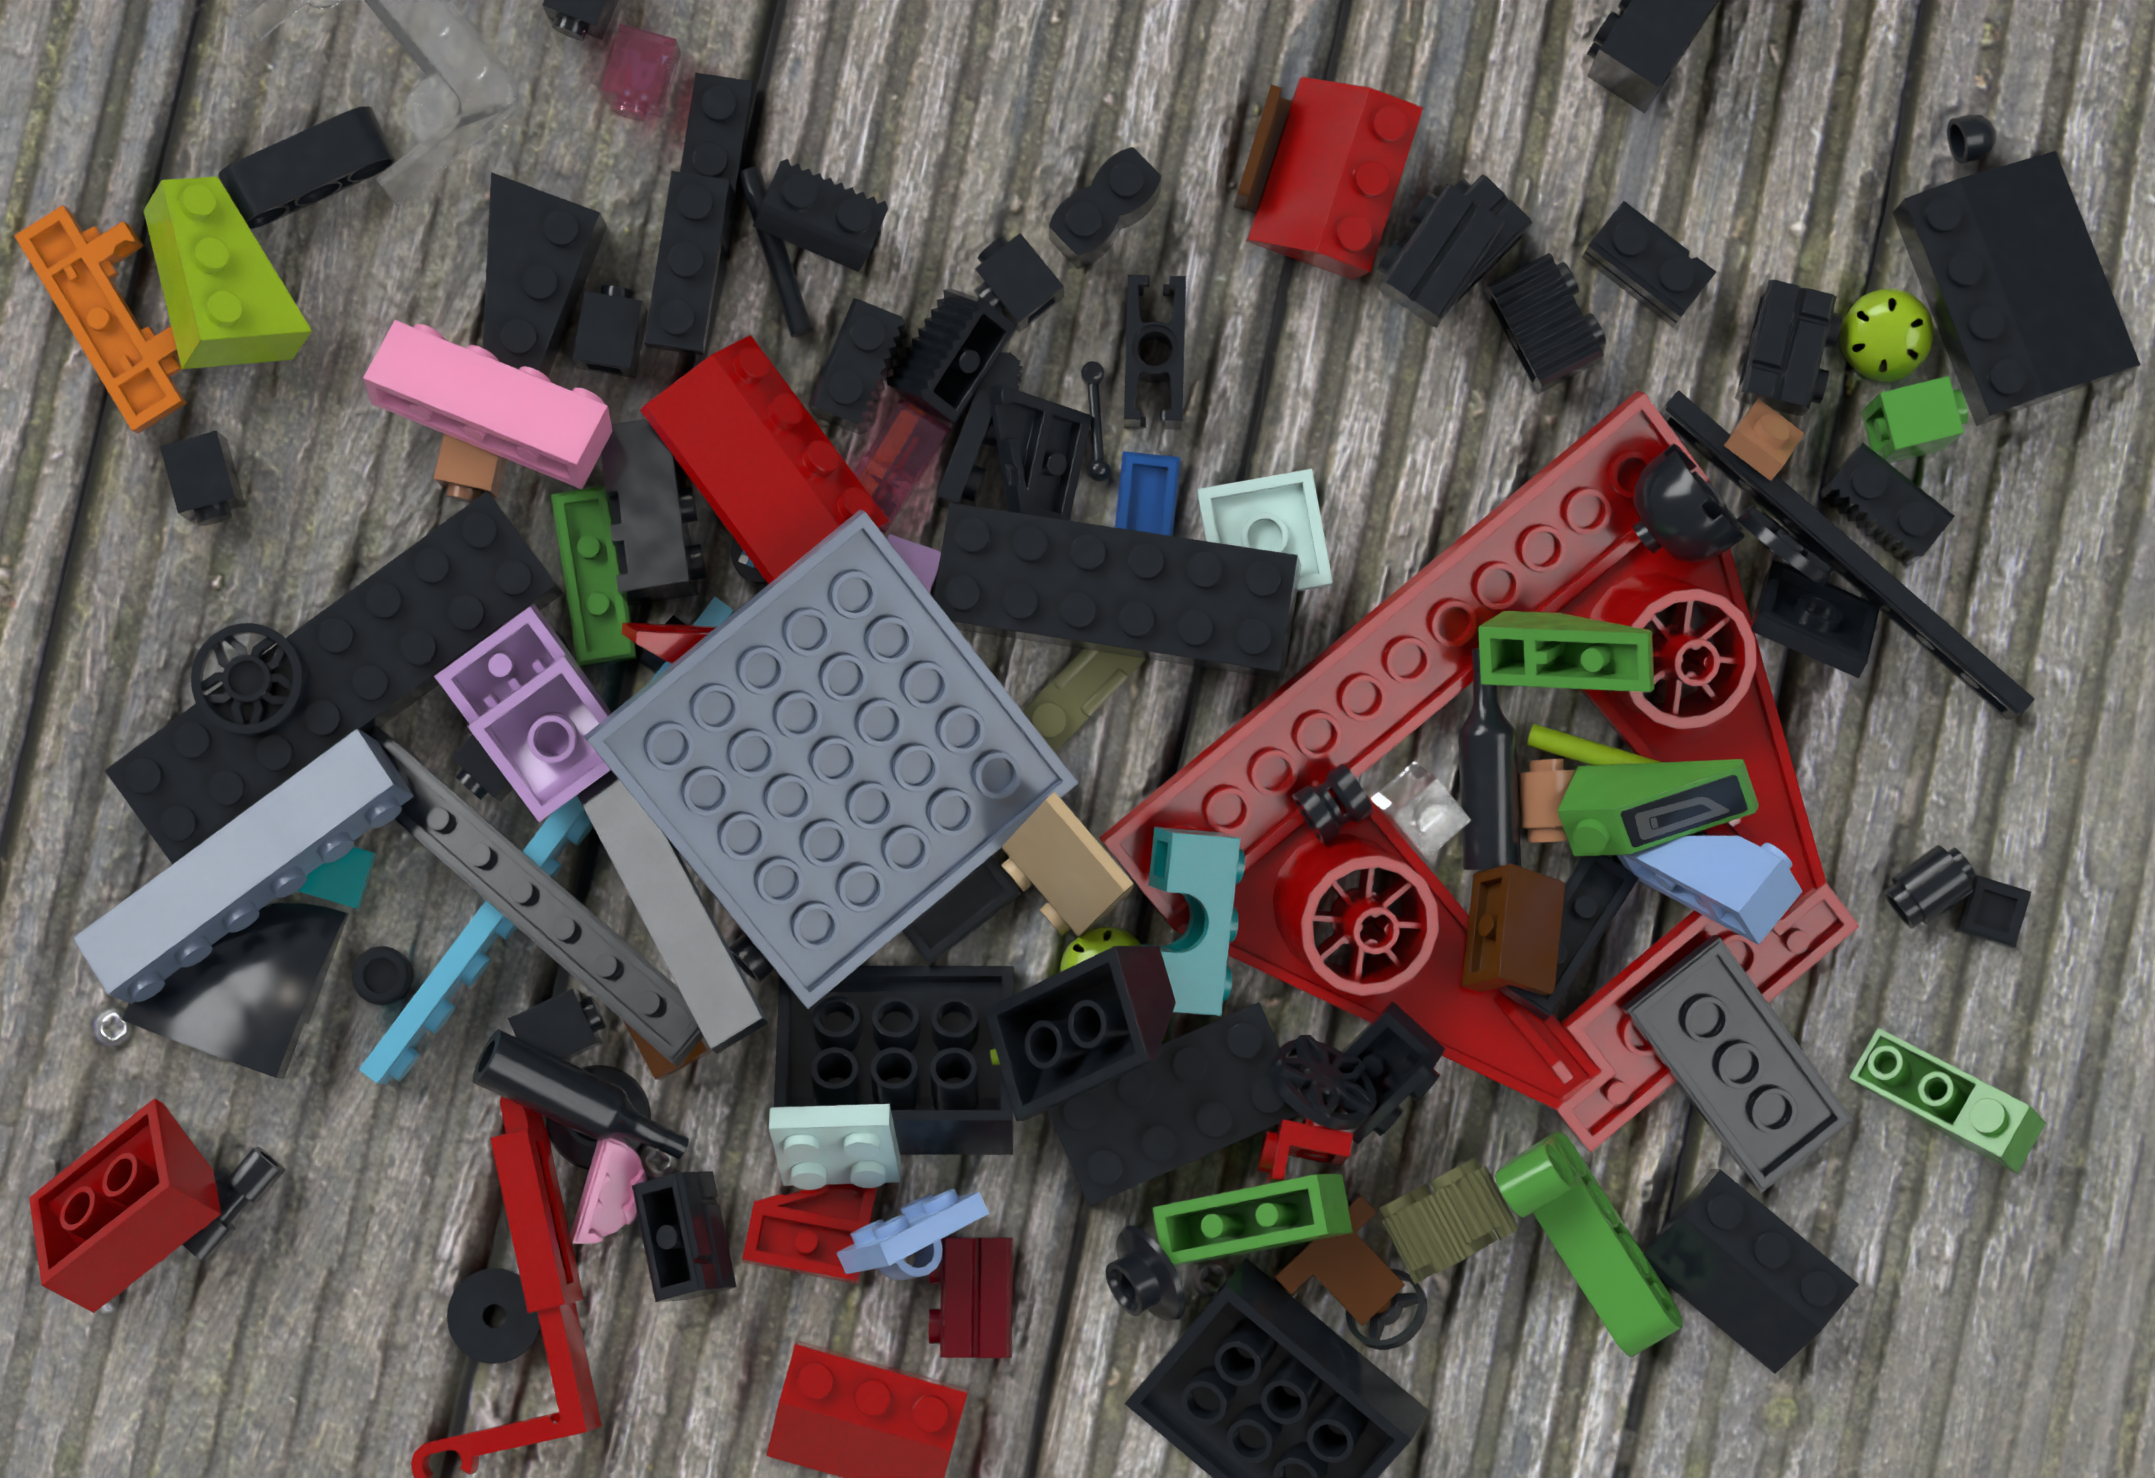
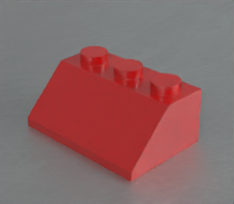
M1307 77L1299 78L1246 242L1350 280L1357 279L1371 272L1424 107L1370 87Z
M154 1098L29 1197L41 1286L95 1313L221 1215L213 1169L161 1101Z
M799 1341L794 1346L766 1456L842 1478H945L969 1389Z

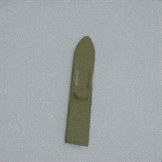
M1082 649L1022 712L1056 753L1146 659Z

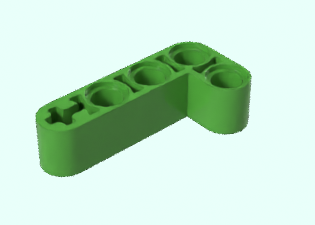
M1561 1131L1552 1133L1508 1160L1496 1171V1182L1506 1202L1522 1218L1532 1213L1535 1215L1612 1338L1626 1355L1633 1357L1683 1327L1682 1317L1672 1297L1583 1158L1564 1133Z

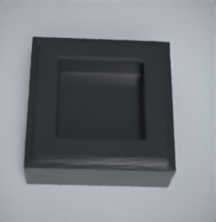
M1975 874L1970 879L1973 892L1964 899L1955 932L2011 949L2016 948L2032 892Z

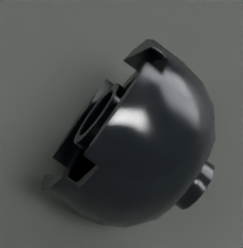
M1675 443L1657 455L1642 470L1634 486L1633 504L1640 520L1632 527L1644 545L1653 554L1663 548L1672 557L1680 561L1696 563L1711 560L1727 551L1743 539L1745 535L1741 532L1742 527L1736 520V517L1710 481L1705 482L1696 471L1691 473V470L1697 467V465Z

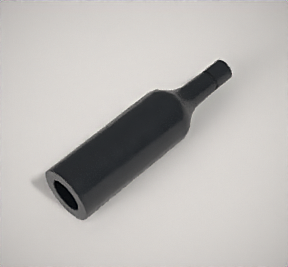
M1479 648L1472 649L1474 671L1473 705L1470 715L1461 727L1458 736L1463 870H1488L1510 863L1521 867L1516 733L1514 727L1504 716L1500 708L1497 685L1481 684Z
M500 1029L495 1031L489 1038L475 1066L473 1073L474 1084L592 1139L602 1141L615 1137H627L658 1149L676 1159H680L687 1149L688 1137L667 1129L641 1115L631 1104L626 1092L618 1085Z

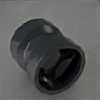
M1340 764L1329 771L1326 780L1316 787L1307 785L1292 795L1303 819L1322 844H1326L1337 837L1340 828L1350 821L1359 823L1374 814L1367 795L1345 764Z

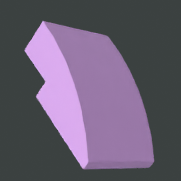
M534 603L434 676L470 724L467 727L538 822L610 771L609 767L590 746L584 736L612 713Z

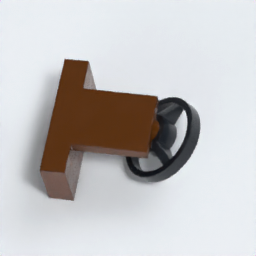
M1356 1194L1348 1202L1353 1233L1306 1242L1272 1275L1292 1295L1313 1274L1346 1309L1347 1325L1352 1334L1362 1344L1376 1350H1390L1410 1341L1421 1329L1427 1315V1298L1420 1284H1414L1408 1273L1398 1269H1390L1358 1236L1356 1232L1377 1211L1362 1195ZM1401 1280L1411 1284L1416 1293H1398L1405 1286ZM1418 1304L1412 1322L1403 1332L1392 1338L1380 1340L1384 1327L1396 1322L1401 1316L1403 1308ZM1370 1319L1369 1338L1359 1332L1356 1320L1363 1326Z

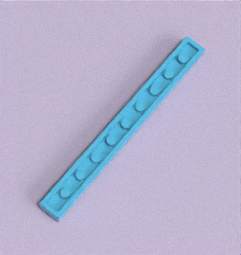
M714 597L694 625L719 626L735 611L717 597ZM666 661L654 678L668 668L671 663ZM577 795L550 814L523 850L526 855L553 878L556 877L562 867V864L556 859L567 844L571 841L577 846L593 827ZM486 900L358 1070L377 1084L387 1085L392 1077L398 1082L401 1081L418 1060L420 1053L414 1048L427 1030L436 1034L454 1012L456 1006L449 1001L460 986L465 983L471 987L480 978L491 962V958L485 955V953L499 935L506 940L517 927Z

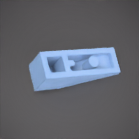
M1683 836L1629 855H1617L1624 867L1639 878L1638 881L1758 945L1803 892L1790 871L1793 864L1785 853L1770 843H1764L1760 847L1740 836Z

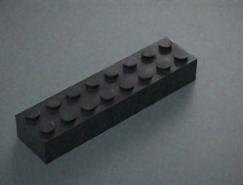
M486 491L286 637L294 646L302 661L304 689L302 698L295 711L281 725L261 734H235L213 724L204 716L198 705L194 704L104 771L169 861L174 864L354 730L359 729L368 735L376 725L378 727L385 725L438 686L439 682L434 677L436 674L533 603L540 611L564 594V592L497 501ZM278 644L261 655L260 659L266 664L272 661ZM285 653L280 667L271 672L272 674H282L293 682L291 663ZM272 683L270 693L273 696L290 695L291 691L283 685ZM222 684L208 695L223 694L226 690ZM234 698L227 703H209L219 716L235 723L231 710ZM262 699L264 711L260 722L275 715L284 705L269 704L266 700ZM244 703L242 707L246 725L250 723L254 710L252 703Z

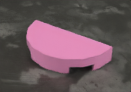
M623 1137L598 1140L570 1233L572 1243L596 1244L603 1241L602 1237L617 1232L625 1224L630 1225L638 1215L632 1185L647 1181V1177L637 1151Z

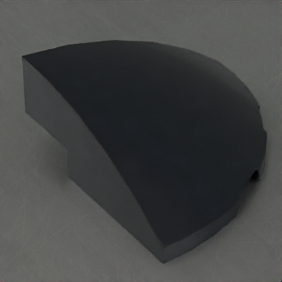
M276 903L263 907L259 910V917L250 926L238 932H229L212 944V951L205 959L193 966L181 967L164 980V987L156 995L145 1001L129 1003L121 1020L263 1074L284 1079L304 1023L309 1024L349 913L304 903Z

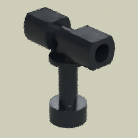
M260 1147L253 1148L233 1172H230L226 1167L221 1168L214 1174L221 1215L182 1245L201 1261L209 1260L236 1229L231 1223L249 1201L252 1203L260 1201L286 1169Z

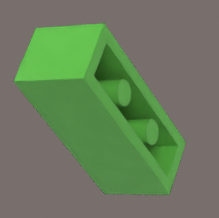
M1315 1174L1152 1207L1159 1245L1173 1266L1192 1265L1353 1233L1342 1174Z

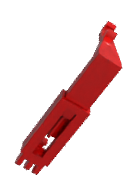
M502 1096L500 1098V1108L506 1134L490 1137L527 1311L528 1313L535 1311L538 1313L559 1412L425 1443L417 1448L412 1457L411 1469L414 1478H432L434 1473L429 1467V1459L434 1453L447 1450L456 1451L462 1460L460 1469L471 1475L477 1472L480 1455L586 1433L602 1427L575 1303L584 1300L548 1130L544 1126L541 1114Z

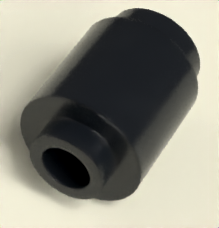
M1936 845L1892 878L1893 885L1884 891V895L1895 913L1909 928L1913 929L1921 922L1929 925L1973 892L1970 879L1975 876V872L1968 860L1957 848L1953 847L1947 852L1942 846Z

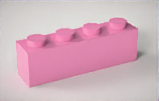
M394 320L363 377L372 405L579 489H583L613 431L608 405H605L603 400L596 394L582 388H574L571 391L553 384L546 375L531 367L523 366L520 369H516L501 363L492 353L479 346L469 345L467 348L451 343L437 330L423 324H415L412 327Z

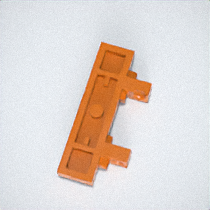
M62 205L14 235L133 432L141 433L187 404L171 376L182 370L177 360L179 356L172 327H168L157 335L149 326L142 329L112 280L119 275L113 264L123 261L144 246L132 225L130 226L125 221H122L103 234L95 226L82 231L70 209Z

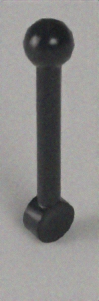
M1091 361L1087 362L1081 370V379L1088 386L1089 414L1092 415L1090 430L1093 461L1088 466V475L1094 481L1100 482L1106 480L1111 471L1110 465L1104 460L1099 384L1103 380L1104 369L1098 362Z

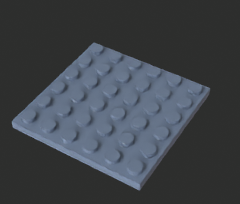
M861 509L584 736L590 746L664 833L682 858L807 1009L997 852L1052 793L1055 792L1061 798L1078 784V781L875 523Z

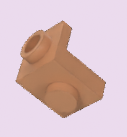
M1758 398L1730 432L1731 436L1724 446L1771 481L1784 466L1805 433Z

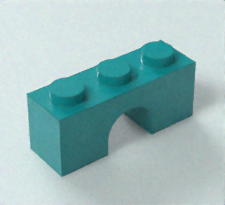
M1154 827L1148 886L1165 892L1180 893L1185 898L1190 912L1188 927L1177 941L1162 946L1142 944V946L1160 947L1176 1000L1173 1012L1221 1016L1223 1001L1229 998L1232 988V973L1230 967L1227 966L1229 942H1233L1236 938L1239 922L1237 909L1233 907L1235 885L1242 880L1245 869V856L1240 848L1241 838L1220 832Z

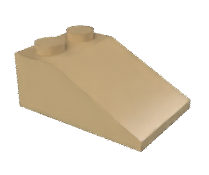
M1055 792L1045 799L1002 846L1009 859L1001 866L1023 892L1031 885L1035 887L1047 901L1039 910L1061 936L1071 929L1077 937H1080L1132 894L1134 883Z

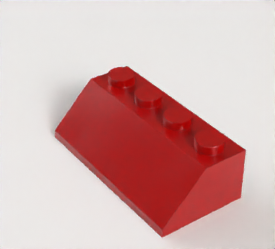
M751 335L711 354L646 403L640 410L768 584L860 509L867 513L879 530L889 521Z

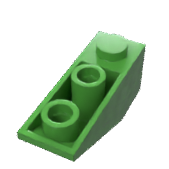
M1877 1028L1849 1077L1853 1082L1966 1148L2018 1174L2046 1124L2030 1105L1880 1028Z

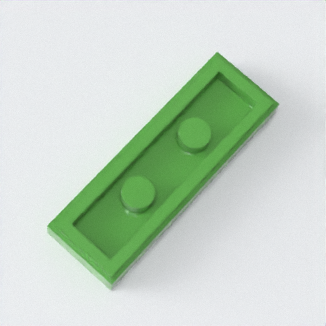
M605 486L551 494L577 664L582 668L637 659L635 643L621 634L622 622L632 623L629 604L618 592L616 575H621L617 547L613 546L610 525H613L609 496L606 494Z

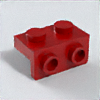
M1307 1118L1302 1123L1283 1119L1275 1133L1267 1131L1266 1137H1263L1257 1171L1268 1173L1266 1184L1283 1181L1288 1156L1341 1166L1349 1158L1354 1133L1328 1128Z

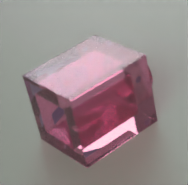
M620 24L601 88L606 102L613 105L612 111L614 113L637 121H645L647 114L663 118L681 55L676 39Z

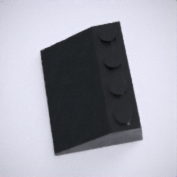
M2056 151L1962 177L1904 198L1892 212L1976 427L2141 365Z
M859 966L809 1009L802 1004L779 976L774 1107L890 1104L900 1155H1013L1014 1111L1001 1066H992L990 1050H994L995 1045L984 1009L1014 995V966Z
M1247 1258L1241 1262L1124 1403L1212 1478H1378L1412 1441L1429 1411Z

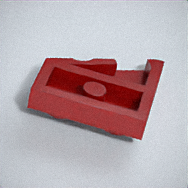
M826 1184L819 1189H802L791 1194H778L754 1201L742 1257L743 1263L859 1284L861 1271L846 1274L837 1256V1252L854 1244L851 1233L871 1223L878 1187L863 1188L854 1184Z

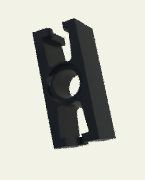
M1128 275L1123 428H1146V417H1141V409H1135L1138 384L1141 381L1149 383L1167 382L1169 384L1171 410L1160 411V422H1165V429L1181 430L1183 421L1186 276H1170L1169 284H1163V296L1174 297L1172 320L1170 323L1165 324L1162 322L1143 323L1140 320L1139 296H1143L1144 287H1150V276ZM1152 339L1163 341L1169 346L1172 354L1171 357L1162 365L1152 366L1146 364L1138 354V350L1144 342Z

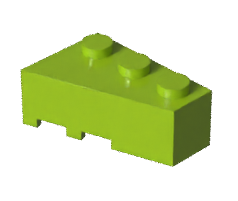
M218 176L161 180L143 211L181 368L192 369L293 360L312 333V330Z

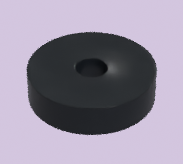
M490 1268L478 1271L464 1279L450 1298L447 1309V1324L450 1335L458 1348L474 1360L489 1364L514 1360L526 1353L535 1344L541 1333L537 1311L530 1313L527 1311L520 1274L516 1271L505 1268ZM492 1304L500 1305L505 1310L506 1319L500 1327L491 1326L486 1320V1310Z

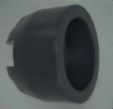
M1970 114L1950 119L1947 126V139L1954 159L1960 164L1976 161L1985 157L1992 150L1996 142V130L1990 120L1982 115Z
M746 934L739 937L729 947L738 966L757 983H760L773 971L774 968Z

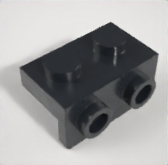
M1393 1001L1341 1051L1348 1057L1357 1056L1366 1065L1364 1072L1371 1080L1376 1092L1377 1103L1373 1112L1362 1126L1353 1129L1351 1132L1354 1133L1352 1140L1357 1144L1372 1131L1382 1136L1402 1114L1403 1109L1399 1105L1409 1095L1418 1101L1429 1091L1440 1076L1434 1067L1445 1048ZM1342 1108V1109L1345 1110L1348 1114H1349V1113H1355V1112H1353V1111H1350V1110H1347V1109Z

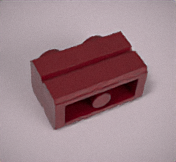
M1013 1237L942 1238L941 1261L937 1268L929 1274V1285H941L940 1309L929 1308V1344H940V1357L1012 1358Z

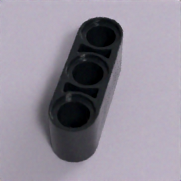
M362 106L341 113L237 160L222 169L218 177L248 227L254 229L274 222L385 171L394 164L395 158L372 107Z

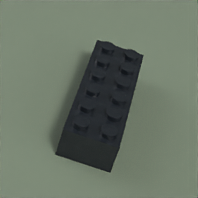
M949 503L933 598L956 628L962 631L1283 680L1301 562L1298 555Z

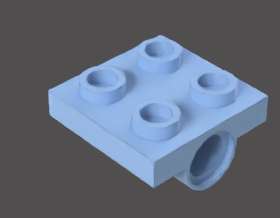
M950 1189L934 1197L932 1194H928L901 1207L902 1215L886 1222L883 1219L877 1220L851 1233L854 1244L837 1252V1256L846 1274L878 1268L883 1275L893 1280H906L925 1276L934 1271L941 1261L943 1248L940 1239L988 1215L989 1212L980 1192L958 1196L955 1189ZM917 1252L916 1260L913 1266H910L904 1258Z

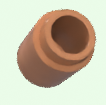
M1564 759L1529 761V772L1518 773L1521 829H1527V843L1568 841L1557 811L1576 770H1564Z

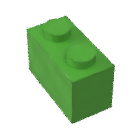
M1949 376L1881 392L1861 411L1870 448L1889 464L1944 450L1964 433L1962 424L1968 423V410L1964 395L1960 389L1953 390Z

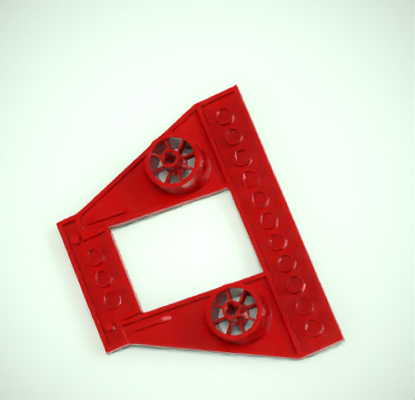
M1640 391L1632 394L1099 837L1100 841L1167 924L1181 934H1184L1190 919L1189 907L1185 898L1180 893L1165 892L1148 886L1154 827L1220 832L1241 838L1240 848L1245 856V869L1242 880L1235 885L1233 907L1237 909L1239 922L1236 938L1233 942H1229L1228 956L1369 1022H1372L1393 1001L1445 1048L1442 1054L1443 1057L1552 1107L1580 1144L1590 1153L1675 1082V1079L1621 1008L1624 1004L1712 935L1721 938L1767 1003H1769L1860 927L1826 882L1756 635L1751 630L1752 621L1731 548L1711 560L1696 563L1680 561L1672 557L1663 548L1653 554L1644 545L1632 527L1640 520L1633 504L1634 486L1642 470L1673 443L1678 445L1697 465V467L1691 470V473L1696 471L1705 482L1710 481L1648 396ZM1693 602L1699 606L1707 619V622L1696 631L1690 627ZM1674 603H1678L1676 622L1663 626L1655 614ZM1503 611L1562 613L1641 629L1649 623L1655 631L1652 635L1654 684L1660 679L1667 681L1665 703H1650L1644 698V692L1579 690L1634 754L1660 762L1743 759L1759 804L1756 813L1702 830L1701 832L1705 836H1740L1760 847L1764 843L1774 845L1791 860L1793 866L1790 868V871L1803 892L1759 945L1696 911L1691 912L1562 1022H1559L1553 1014L1544 1022L1496 988L1478 992L1462 987L1469 915L1369 797L1368 799L1374 814L1359 823L1353 821L1346 823L1340 828L1337 837L1326 844H1322L1303 819L1292 795L1307 785L1313 787L1320 785L1326 780L1327 773L1340 764H1345L1357 779L1473 682L1474 674L1472 649L1479 648L1478 627ZM1712 635H1713L1714 646H1713L1709 641H1706V640H1708ZM1682 682L1698 688L1695 692L1680 699ZM1376 867L1389 870L1395 880L1379 896L1372 891ZM1361 869L1359 888H1350L1344 891L1336 880L1354 870ZM1331 887L1338 895L1332 904L1331 910L1318 911L1317 907L1321 897ZM1399 897H1401L1402 917L1395 916L1387 909ZM1313 921L1330 922L1334 933L1318 947H1315ZM1342 944L1351 945L1349 964L1338 965L1324 960ZM1364 951L1371 954H1379L1363 963Z

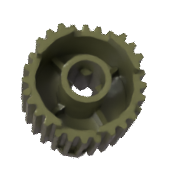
M1476 1157L1431 1180L1430 1183L1435 1193L1432 1194L1427 1184H1424L1379 1208L1385 1218L1381 1222L1414 1284L1468 1258L1497 1241L1498 1238L1501 1240L1520 1229L1487 1166L1481 1167Z

